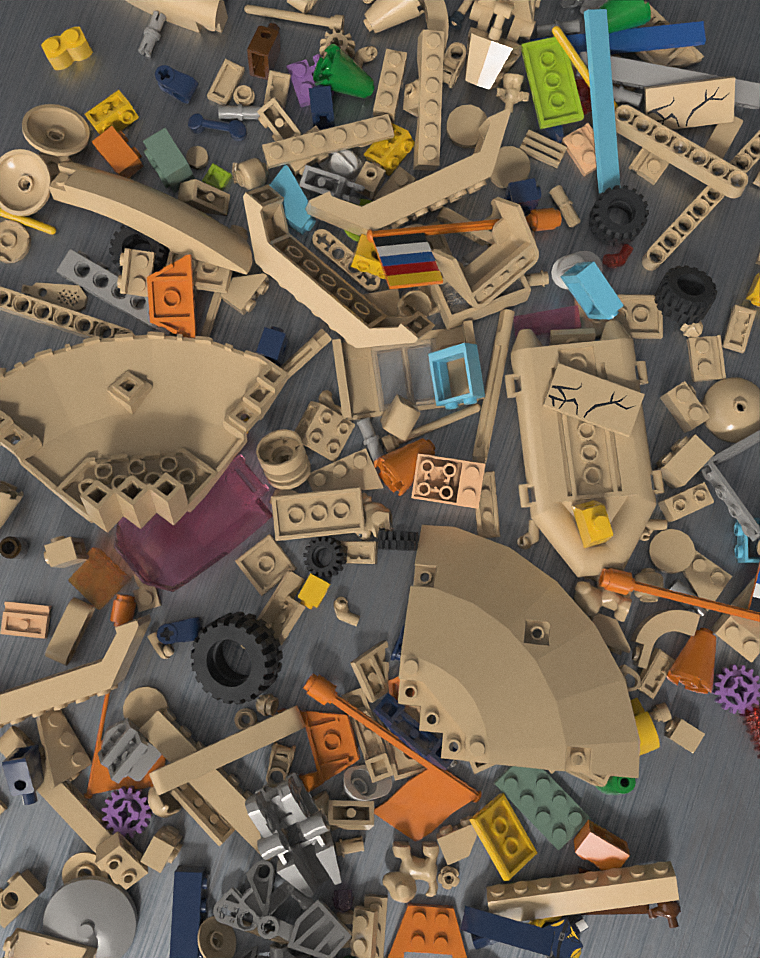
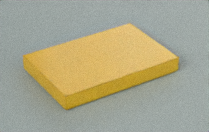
M504 793L498 794L469 819L504 881H509L538 853Z

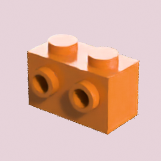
M111 126L94 139L92 143L117 175L130 178L144 167L140 161L142 156L134 146L132 148L128 146L127 142L129 140L121 130L117 132Z
M589 819L573 839L575 853L581 859L594 863L601 871L621 868L630 856L626 841Z

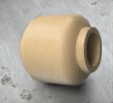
M251 158L239 163L235 175L241 187L252 190L266 183L269 170L266 163H262L258 158Z
M653 568L641 569V572L634 576L637 582L664 588L663 576L655 572ZM634 590V595L640 598L641 602H657L658 598H660L659 596Z

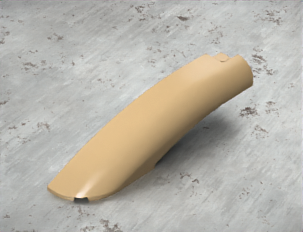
M63 161L58 164L60 173L48 186L54 200L84 208L123 223L168 247L170 252L183 256L192 255L193 259L248 274L252 265V252L248 242L242 236L207 214L166 193L129 178L72 161Z

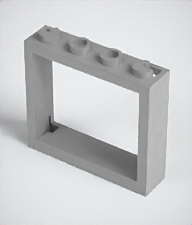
M760 430L711 457L701 468L704 478L710 481L715 488L716 495L725 502L731 516L738 520L742 526V531L752 541L760 538V526L716 466L760 442Z

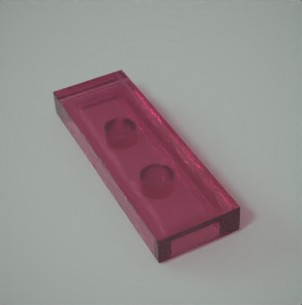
M578 305L514 316L513 319L516 338L518 332L523 329H531L538 336L550 334L551 330L581 328Z

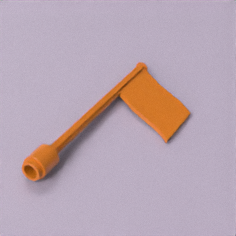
M314 673L308 678L303 686V689L307 691L306 694L322 705H325L327 702L329 704L333 703L427 768L409 779L388 800L375 807V815L416 842L432 833L456 810L471 801L476 803L481 799L482 793L480 790L477 791L448 770L441 769L424 759L390 730L337 695L338 692L335 691L337 686L320 674L316 675Z

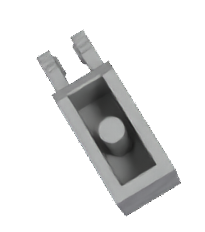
M305 165L299 184L300 187L320 195L330 191L332 197L359 205L361 200L354 196H349L351 188L359 192H364L365 188L345 177Z

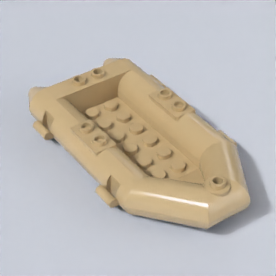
M619 320L606 322L600 341L543 346L531 329L520 330L511 351L513 374L505 375L507 398L516 397L527 482V484L518 485L521 508L530 507L531 519L577 577L600 575L603 569L609 568L624 571L656 507L655 494L664 493L661 470L652 471L643 405L641 404L631 436L628 438L543 407V403L558 363L641 393L640 385L649 383L646 361H636L634 341ZM636 366H637V370H638L639 380L636 379V372H635V367H636ZM514 380L517 381L518 392H515ZM651 475H653L655 490H652ZM528 489H531L532 503H529ZM595 500L605 505L613 537L605 543L584 548L572 506Z

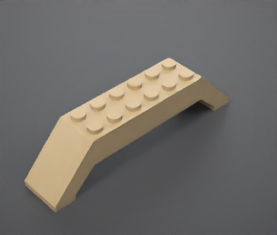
M509 109L488 117L478 128L480 135L471 156L362 207L332 197L330 191L309 200L305 208L307 214L361 236V234L367 235L369 229L372 231L388 230L391 227L392 229H399L410 218L413 222L422 218L424 214L429 212V209L431 212H435L447 204L448 201L454 203L466 195L467 192L473 194L479 191L481 187L487 184L486 180L492 176L509 120Z
M265 185L245 192L243 200L255 263L262 268L264 273L272 276L282 288L292 293L297 301L306 305L315 316L325 321L330 329L345 338L348 344L355 348L414 343L434 328L435 325L419 311L413 315L387 316L289 233L282 202L285 198L271 186Z
M150 614L115 627L117 634L104 658L1 691L0 728L9 723L11 725L17 724L30 716L33 718L46 714V711L52 709L54 711L60 710L73 702L78 704L90 699L89 697L95 695L98 697L106 695L111 690L118 688V683L125 679L151 622Z

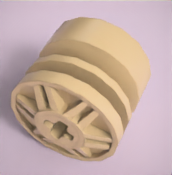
M287 429L276 430L263 437L257 445L256 454L264 470L268 483L274 488L281 490L292 489L307 480L311 473V464L302 440L296 432Z

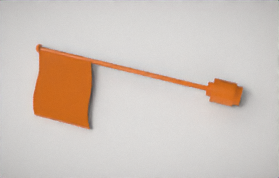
M117 594L116 599L113 601L110 621L114 622L113 626L117 627L133 620L136 607L134 596ZM110 693L106 694L104 698L87 793H84L86 799L92 798L93 794L119 790L123 786L126 789H129L131 786H134V789L152 787L154 785L149 773L165 766L166 758L161 755L140 781H135L128 776L123 778L119 784L111 780L108 768L100 764L98 752L102 749L103 740L101 738Z

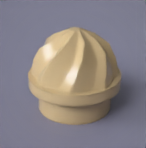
M701 321L691 325L684 323L680 330L684 332V336L689 338L698 337L702 334L703 324Z
M270 693L260 695L256 700V709L263 716H273L278 709L279 700Z

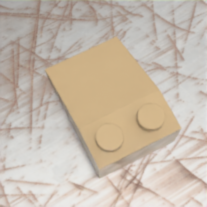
M755 578L750 581L732 602V606L748 609ZM723 613L710 628L718 637L751 663L760 654V622Z

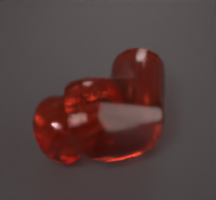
M624 244L619 253L605 254L602 259L603 264L609 268L622 267L632 253L633 247Z

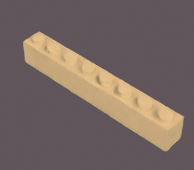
M161 708L138 731L170 763L205 747L200 741L196 743L191 737V731L186 726H180L175 721L176 717L170 710L166 709L164 711ZM224 766L189 781L260 854L257 846V840L261 839L260 832L249 817L245 807V801L253 794L248 790L244 791L239 786V780L233 774L228 775L223 770ZM282 828L281 831L288 841V831L286 828Z
M671 861L634 865L618 869L612 868L596 872L590 871L582 874L541 878L531 881H519L510 884H496L486 887L489 912L517 921L679 900L676 875Z

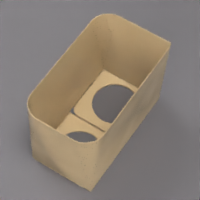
M397 394L380 421L384 430L406 441L421 413L416 404Z

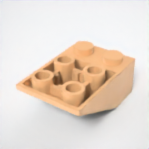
M418 453L411 498L478 509L486 463Z

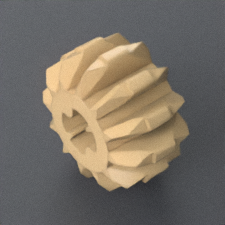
M335 29L332 30V34L326 32L325 39L320 40L321 47L319 50L323 59L327 54L324 50L331 44L338 45L351 58L355 56V42L352 41L350 33L345 35L343 29L339 33H336Z

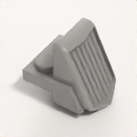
M129 718L106 728L101 745L102 749L98 752L100 764L108 768L111 780L118 784L127 776L135 781L142 780L162 755L138 731L140 728Z

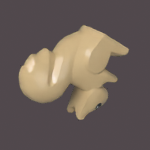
M362 493L366 531L356 532L357 536L362 541H369L372 533L374 537L378 538V531L385 528L386 531H393L391 509L379 502H372L371 496Z

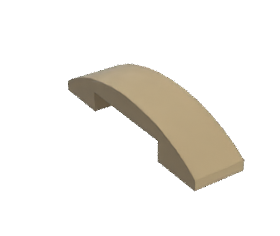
M362 688L341 695L343 699L375 720ZM348 714L372 783L394 775L381 736Z

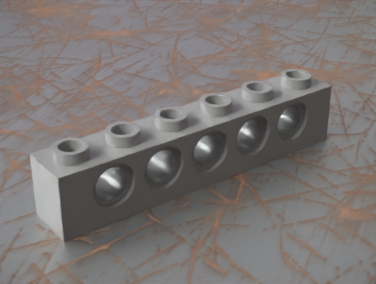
M71 249L68 251L56 270L63 278L75 285H79L82 289L154 331L163 332L166 336L177 335L163 327L150 323L148 297L130 294L118 297L120 288L117 287L118 276L122 274L118 272L113 274L107 271L109 268L99 261L95 264L89 260L90 256L80 250L77 253ZM90 268V272L82 276L83 270ZM109 279L106 286L100 287L102 280ZM146 300L144 307L137 308L139 301Z

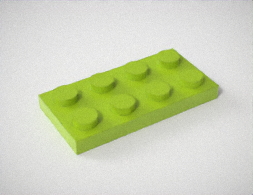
M551 37L523 43L521 45V52L540 129L582 121L584 114L571 61L557 39Z

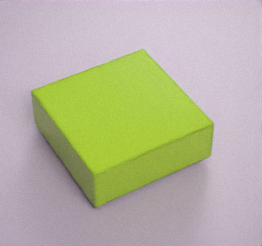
M213 163L202 179V182L223 191L230 181L232 174Z

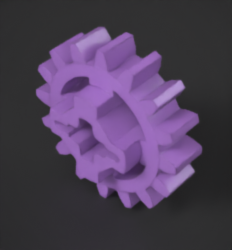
M730 664V670L722 667L723 674L716 673L715 676L718 678V681H713L716 689L712 691V694L718 695L715 702L722 703L721 708L724 710L729 709V712L733 714L737 710L740 714H745V708L753 711L752 704H760L756 699L757 696L760 697V692H758L760 684L756 682L760 677L752 675L753 669L747 668L745 670L744 665L739 664L737 668L736 665ZM740 674L745 676L749 682H744L743 677L740 676ZM740 686V689L737 690V693L734 692V689ZM725 696H730L734 704L729 702Z
M125 786L119 789V792L115 790L111 793L112 798L108 797L105 800L109 806L102 808V811L107 813L102 818V821L109 822L106 829L114 828L112 835L116 832H121L126 837L127 833H129V836L133 838L136 835V831L141 834L144 831L143 826L147 827L150 824L147 818H151L153 813L148 811L150 809L146 802L148 795L141 796L142 789L134 792V786H131L126 791ZM125 797L123 804L115 805L117 800ZM125 808H128V812L132 813L129 817L127 812L124 811ZM141 819L138 824L131 826L133 820Z

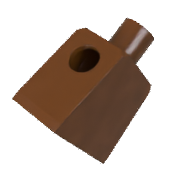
M269 23L267 27L258 26L247 48L251 76L268 81L270 70L274 71L281 50L280 27L277 24Z

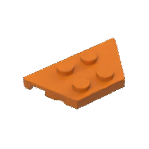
M185 255L183 258L147 277L150 323L163 327L174 334H183V337L195 338L197 330L192 255Z

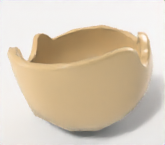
M412 290L406 293L397 304L399 316L413 315L419 311L427 318L432 312L431 300L421 290Z
M154 786L150 788L148 792V805L155 815L167 818L181 810V804L169 791L157 795Z

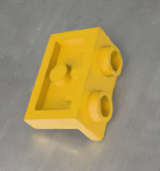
M117 90L84 114L99 135L111 126L119 132L139 118L130 102L120 90Z
M393 123L391 125L394 137L372 143L364 153L368 161L381 165L388 176L399 166L415 144L408 130Z

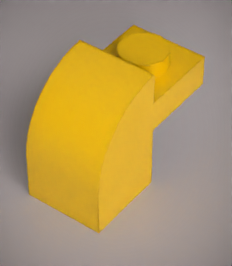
M634 698L630 701L640 738L641 756L660 748V743L649 713L645 712L638 698Z

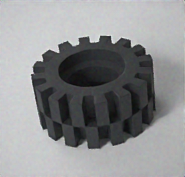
M378 531V550L417 551L418 532Z
M324 536L311 540L309 542L310 546L305 547V550H308V552L303 553V557H307L304 564L309 565L307 570L312 571L311 574L318 577L338 575V571L344 569L342 564L346 565L347 562L344 560V557H347V553H343L345 547L340 545L342 542L335 540L336 538ZM324 548L329 549L332 553V560L326 566L319 562V553Z

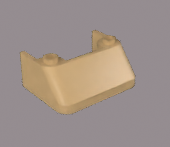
M500 197L495 199L502 216L495 223L492 230L495 243L464 268L463 264L457 261L455 257L437 249L431 251L445 280L471 306L477 309H481L489 304L534 266L539 258L537 245L520 204Z

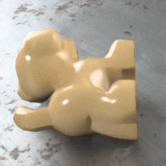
M600 575L584 577L585 579H592L597 582V588L584 581L576 584L574 602L586 615L595 616L598 614L600 607L604 606L614 611L616 620L625 621L632 602L630 591L627 595L604 590V587L599 586Z
M393 842L392 850L394 856L401 858L400 869L396 872L386 873L382 879V883L389 891L392 899L401 903L411 901L417 892L415 882L419 879L427 881L429 884L426 896H435L438 890L436 861L439 854V845L437 842H422V851L426 856L424 859L412 856L409 842Z

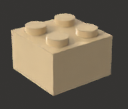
M696 434L691 437L685 436L682 439H678L670 447L673 450L672 452H669L667 455L664 454L655 463L657 467L653 471L661 470L662 480L671 489L684 486L715 452Z

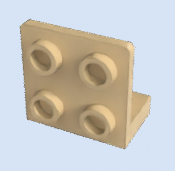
M310 401L294 432L300 436L304 446L328 460L336 462L355 424L346 418L343 419V416L325 405Z

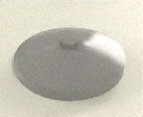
M82 876L65 883L49 901L43 918L44 935L98 948L96 958H121L132 944L138 925L137 910L129 893L121 885H117L111 879L101 876Z

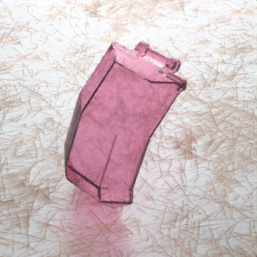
M242 455L237 456L229 464L208 494L191 513L187 511L175 525H172L158 513L142 529L125 517H122L116 524L114 548L143 584L170 592L178 590L232 552L273 517L271 511L260 499L270 489L257 478L245 463L246 459ZM237 469H239L243 473L247 480L256 489L255 492L252 491V489L247 485L243 478L238 474V472L236 471Z

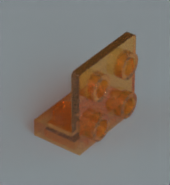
M92 547L87 553L89 558L68 581L96 609L101 610L131 578L101 548Z

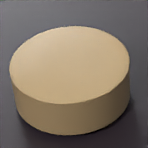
M193 146L187 151L186 159L192 168L202 169L208 164L209 156L203 147Z

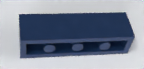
M178 866L174 871L169 958H204L198 946V931L203 923V913L207 912L208 898H204L205 889H208L209 874H206V867Z

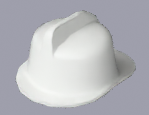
M350 148L328 154L329 158L319 164L322 170L345 177L355 183L363 168L361 160Z
M579 251L563 256L553 265L551 271L552 279L560 288L568 290V287L560 277L576 263L592 261L595 262L602 272V262L597 255L589 251Z
M366 764L348 768L343 777L342 796H347L351 801H367L383 797L392 788V778L390 776L372 783Z

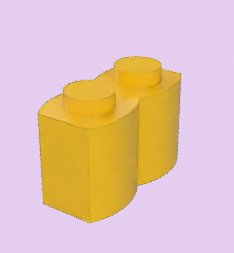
M80 27L69 28L61 36L50 37L41 44L54 70L66 69L74 61L85 60L93 53Z

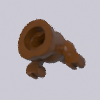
M677 900L657 903V907L647 910L649 919L661 916L667 918L669 928L679 927L676 917L681 912V907Z

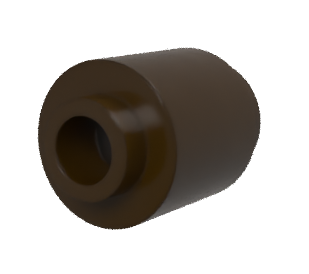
M8 536L0 542V554L7 559H21L28 552V543L21 537Z

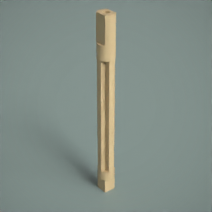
M504 309L500 311L472 461L486 463L515 314L512 310Z
M323 329L319 330L280 368L289 373L290 378L332 339Z

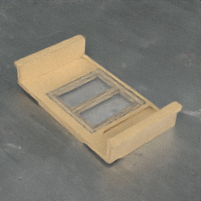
M472 320L463 321L462 326L447 330V328L431 330L414 343L355 348L347 342L341 343V339L332 340L343 419L347 418L349 421L368 417L383 416L397 394L416 404L419 411L444 408L445 406H436L428 354L462 343L476 344ZM464 358L447 362L452 397L470 393Z

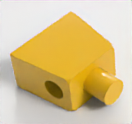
M592 500L572 506L584 548L605 543L613 537L611 524L603 503Z

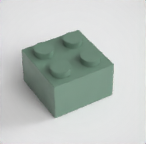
M166 128L143 140L147 148L144 150V153L166 189L170 187L173 193L179 191L180 183L195 179L189 164Z

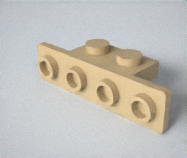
M290 570L287 571L257 620L262 618L266 621L267 624L265 626L268 629L272 627L275 631L273 635L275 639L279 638L281 646L305 609V606L294 599L305 579Z

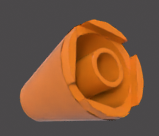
M421 438L378 457L374 461V467H379L381 472L378 475L383 483L393 493L399 491L398 496H401L414 482L418 453L435 456L434 450L436 448L432 441Z
M707 628L696 630L695 635L689 638L666 676L669 681L676 685L680 682L685 685V689L702 694L712 692L717 640L716 636L713 635V631Z

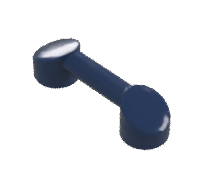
M199 113L193 114L188 120V127L194 134H200L205 128L230 132L232 139L235 141H242L247 136L246 127L239 120H232L230 123L205 119Z

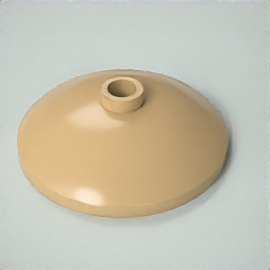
M55 104L40 105L30 109L22 120V132L25 139L34 148L46 154L68 156L80 152L88 144L90 136L88 124L80 114L70 108Z
M15 149L0 157V208L7 213L16 216H28L39 211L48 201L51 194L48 186L52 182V176L48 165L39 155L29 150Z
M732 377L720 380L708 389L702 403L708 408V415L711 418L706 420L704 424L715 437L726 442L738 443L760 430V389L754 383L743 378ZM737 404L743 407L742 411L737 409Z

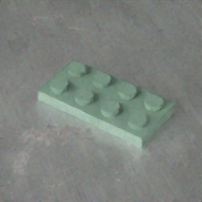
M509 766L494 781V784L558 851L585 825L588 819H591L544 769Z

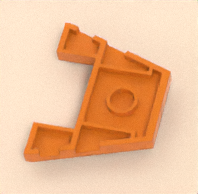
M282 708L279 709L277 712L280 713L286 709ZM299 710L306 725L317 769L316 771L299 775L308 793L360 759L352 724L347 713Z
M408 903L387 958H404V952L452 955V958H467L454 906Z

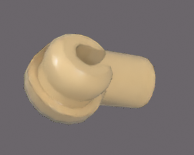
M329 390L322 391L319 395V403L342 416L341 406L335 405L333 402V394Z
M649 519L640 540H649V536L654 530H667V520Z

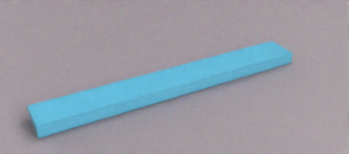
M588 9L584 11L598 191L599 193H604L609 187L613 189L615 185L620 186L607 9Z

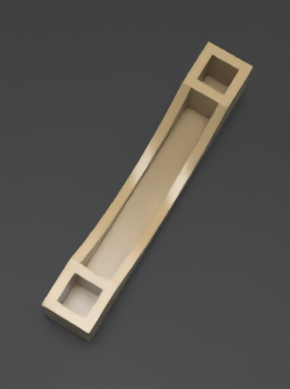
M423 29L418 37L419 104L413 170L435 171L440 164L444 31Z

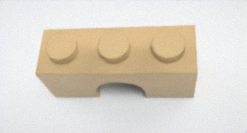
M386 49L373 108V117L389 114L391 123H395L400 88L403 85L407 66V52Z

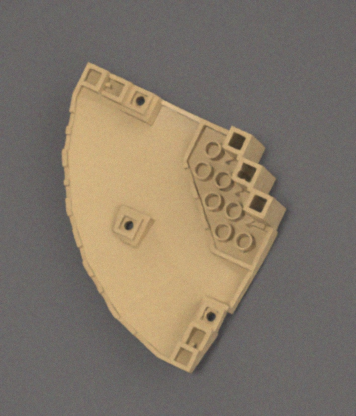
M153 331L147 332L148 335L133 336V333L115 334L114 338L100 339V336H94L84 339L83 343L70 346L69 343L65 345V348L52 351V349L37 352L34 354L35 357L23 364L21 362L15 364L14 369L3 375L0 372V446L2 445L13 453L25 469L89 522L97 524L107 533L123 516L140 529L156 513L172 525H175L187 511L191 513L203 500L247 443V432L259 419H263L289 379V373L260 354L248 350L243 352L234 349L233 345L227 343L223 345L214 342L213 338L195 336V338L183 337V334H177V337L166 336L163 332ZM246 417V418H248L249 420H248V421H242L241 419ZM15 440H20L17 444H13Z
M422 525L415 559L414 584L410 586L401 650L398 704L421 707L419 731L443 733L441 758L639 778L640 738L626 681L596 625L557 581L510 547L456 527ZM424 574L429 575V580L423 582L421 579ZM536 629L542 632L539 638L533 636V631ZM412 688L415 691L414 696H412ZM433 715H435L436 722L434 724H432ZM453 742L458 744L456 752H453ZM575 755L582 756L583 762L577 765L573 762Z

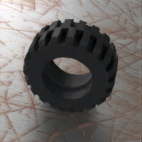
M244 612L228 613L207 624L206 627L200 630L198 637L194 639L192 644L194 649L191 650L190 656L191 659H194V662L191 664L192 671H196L197 676L195 678L198 683L201 682L204 686L202 689L206 693L210 692L212 694L211 697L217 701L223 699V703L232 704L234 702L236 705L244 704L246 701L250 702L266 691L278 678V673L282 668V663L279 661L283 659V652L278 649L281 643L279 638L275 639L273 635L275 631L272 627L268 629L265 626L267 622L262 618L256 620V615L251 613L247 615ZM225 640L236 641L247 650L251 659L250 675L238 674L227 665L223 656Z

